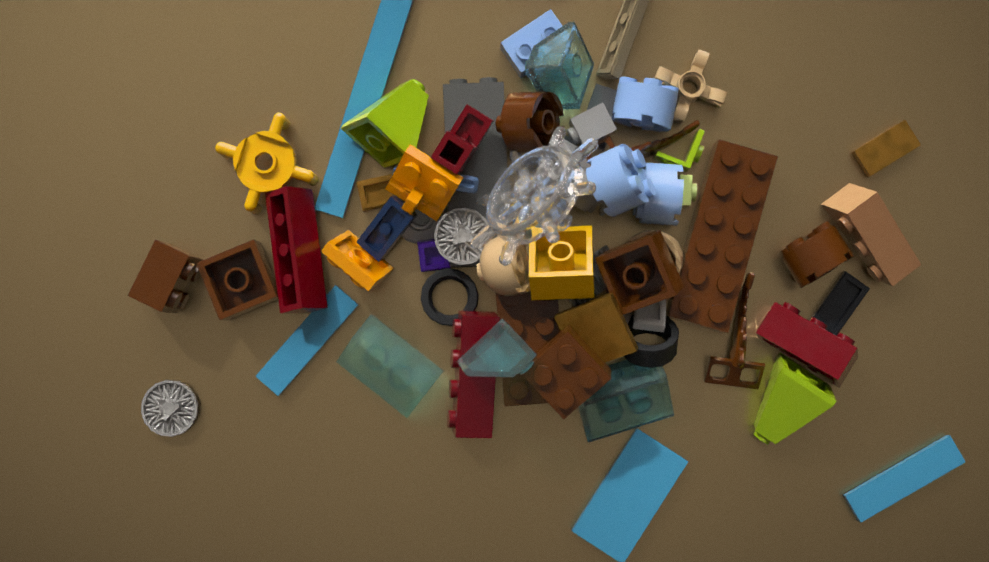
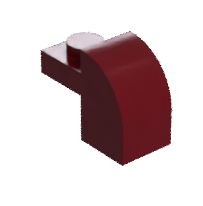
M466 104L452 129L446 131L430 158L455 174H460L478 150L479 144L494 120Z

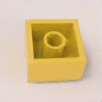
M592 225L530 228L529 284L532 300L595 298Z

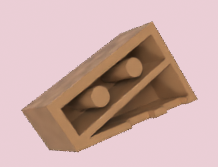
M849 183L821 204L850 242L855 252L868 266L867 271L876 282L881 281L894 286L921 266L920 261L878 192Z

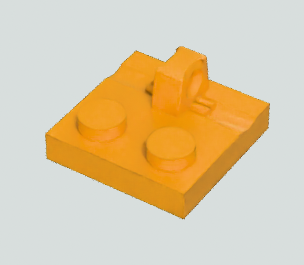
M410 144L385 189L405 201L401 207L405 212L412 215L415 209L433 220L438 221L463 177L450 171Z
M347 230L327 242L321 252L327 256V260L332 266L342 269L356 286L370 291L386 279L394 267L384 259L378 262L357 243L359 238Z

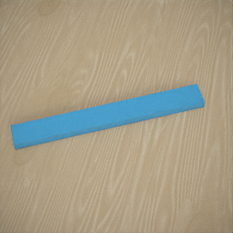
M381 0L315 204V210L342 219L345 217L366 151L350 138L341 127L344 123L383 97L414 0Z

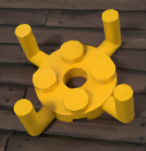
M282 113L274 115L269 131L256 132L243 139L237 147L224 142H219L215 146L218 154L224 158H233V165L238 178L249 188L244 208L255 215L262 211V207L258 203L261 193L285 187L292 178L305 181L310 186H315L319 181L317 175L312 171L296 166L294 149L280 136L282 130H286L290 126V121ZM263 154H269L273 158L271 168L264 171L260 170L257 167L258 158Z

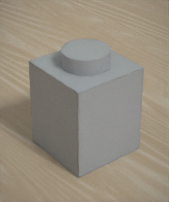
M604 103L571 118L569 121L570 128L567 129L574 145L579 144L582 150L608 135H614L617 131Z

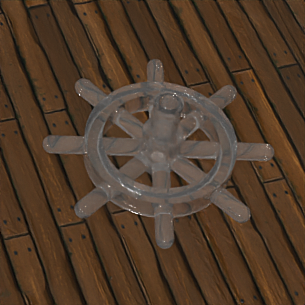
M559 126L554 130L547 146L535 148L524 155H521L518 151H511L509 158L512 164L500 176L491 193L476 197V204L478 206H487L486 219L488 226L472 238L470 242L473 249H480L495 235L499 236L505 241L499 256V262L501 265L507 266L512 262L518 245L532 243L543 236H546L550 243L558 242L560 238L558 231L566 230L572 223V216L569 212L578 196L591 195L596 191L594 182H583V172L580 163L597 149V140L589 138L570 154L561 147L566 136V129ZM516 218L514 224L508 225Z

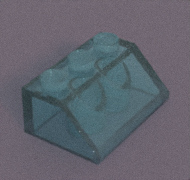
M370 314L336 361L406 418L409 417L445 371L374 314Z
M628 360L608 365L611 369V380L577 408L588 443L674 416L668 379L663 366L655 368L640 367L630 363Z

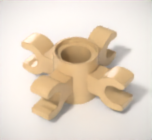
M698 49L690 70L683 73L682 76L659 66L654 79L663 81L662 85L679 88L674 122L682 124L690 104L698 98L718 107H721V104L724 103L728 92L707 86L702 75L710 53ZM686 80L693 81L697 86V92L694 94L687 93L683 88V82Z

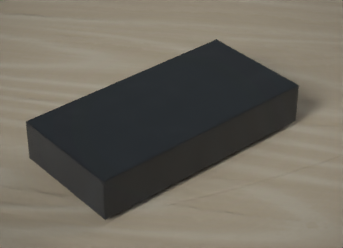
M843 271L811 317L828 326L826 330L837 336L870 288L847 271Z

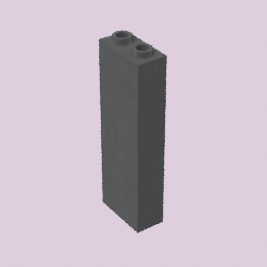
M494 77L481 78L479 83H467V79L449 80V84H443L445 133L452 129L466 104L485 114L494 122L479 144L478 150L460 173L479 179L477 192L455 191L448 203V212L456 208L465 207L476 210L486 218L491 227V237L493 239L510 233L507 146L503 140L502 133L497 132L495 125L496 118L501 115L505 102L504 82H497V78ZM480 260L468 265H458L450 262V267H477V264L480 263Z

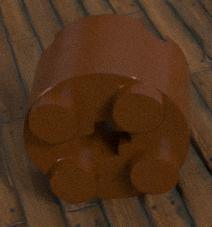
M552 92L509 93L504 102L501 115L496 118V130L498 133H502L506 146L513 154L544 153L561 137L563 138L564 126H560L559 116H564L563 107L559 98Z
M828 221L813 229L807 235L808 240L804 241L800 237L781 251L783 254L781 259L800 288L816 281L837 268L841 263L847 262L854 257L834 225L831 226Z

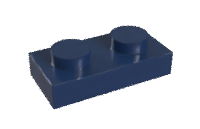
M395 195L389 198L357 240V243L378 262L386 257L418 215L415 212L410 215L402 210L401 207L404 202Z

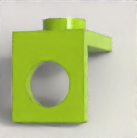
M698 129L695 132L684 161L660 151L654 154L653 160L664 164L682 165L683 172H687L693 162L698 163L702 155L704 146L700 145L705 131Z

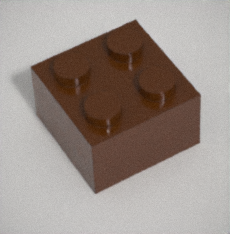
M661 230L606 250L595 258L608 292L613 293L623 315L676 296L684 288Z
M155 239L128 296L160 312L177 313L178 309L182 310L189 299L187 291L191 283H195L201 275L196 263L203 259L170 243Z
M253 239L196 263L219 320H230L278 300L276 280L259 241Z
M570 324L525 362L521 370L522 376L563 420L611 380V369Z

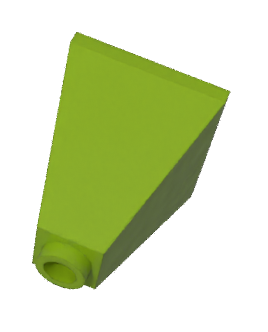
M411 79L400 84L342 125L341 129L384 168L398 164L410 144L417 148L429 95L425 92V87L421 82Z
M779 352L754 422L755 437L767 445L770 442L777 444L833 407L837 401L831 386Z

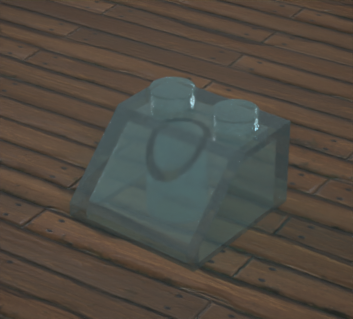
M575 21L568 22L534 45L530 57L525 63L526 75L530 78L536 91L556 94L563 110L580 109L594 67V62Z
M502 318L457 362L467 376L514 377L517 373L522 375L527 372L534 364L532 359L537 354Z

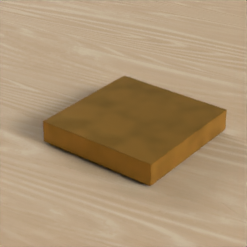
M612 292L556 313L554 316L561 331L570 324L605 363L634 353L638 349L636 341Z

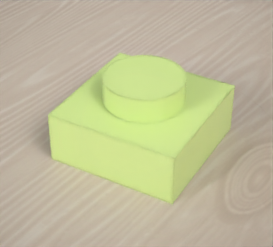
M680 174L677 179H684L682 208L687 209L691 206V201H696L697 183H692L693 175Z

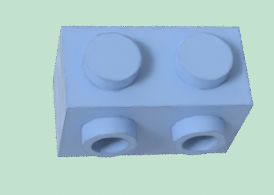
M550 9L502 41L500 49L520 78L526 74L528 77H532L544 68L542 65L550 58L556 61L569 51L567 47L570 46L571 37Z

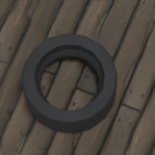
M446 268L436 271L427 278L421 291V303L423 310L431 320L440 325L452 326L453 319H458V314L444 315L437 311L433 305L432 292L436 285L448 279L460 282L466 288L468 295L467 304L462 311H475L479 295L476 285L469 275L458 269Z
M633 315L631 316L628 327L633 337L645 333L655 334L662 337L665 342L658 345H644L636 342L638 346L637 351L623 357L632 364L647 368L661 367L671 362L677 354L679 329L676 323L666 316L664 332L633 329Z

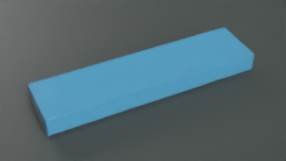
M337 285L326 295L328 308L311 312L256 375L277 396L282 394L359 306Z
M946 435L843 494V497L857 521L861 523L965 463V460L951 436Z

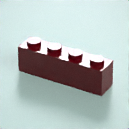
M285 186L265 193L280 314L310 313L328 308L313 190Z
M458 311V319H453L452 336L457 338L456 349L451 350L450 358L451 368H455V379L449 381V398H453V410H448L447 427L452 428L455 438H492L500 319L495 312Z

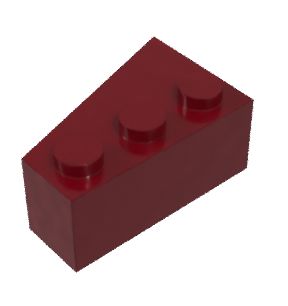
M774 302L756 332L758 338L788 357H793L807 365V368L814 373L819 372L833 380L832 384L840 388L858 359V348L853 346L855 341L843 333L839 332L836 336L826 330L828 326L816 318L811 317L810 320L803 318L799 315L801 311L787 302H784L783 305Z

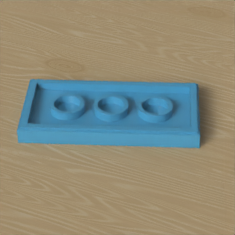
M636 428L571 531L618 562H625L689 461Z

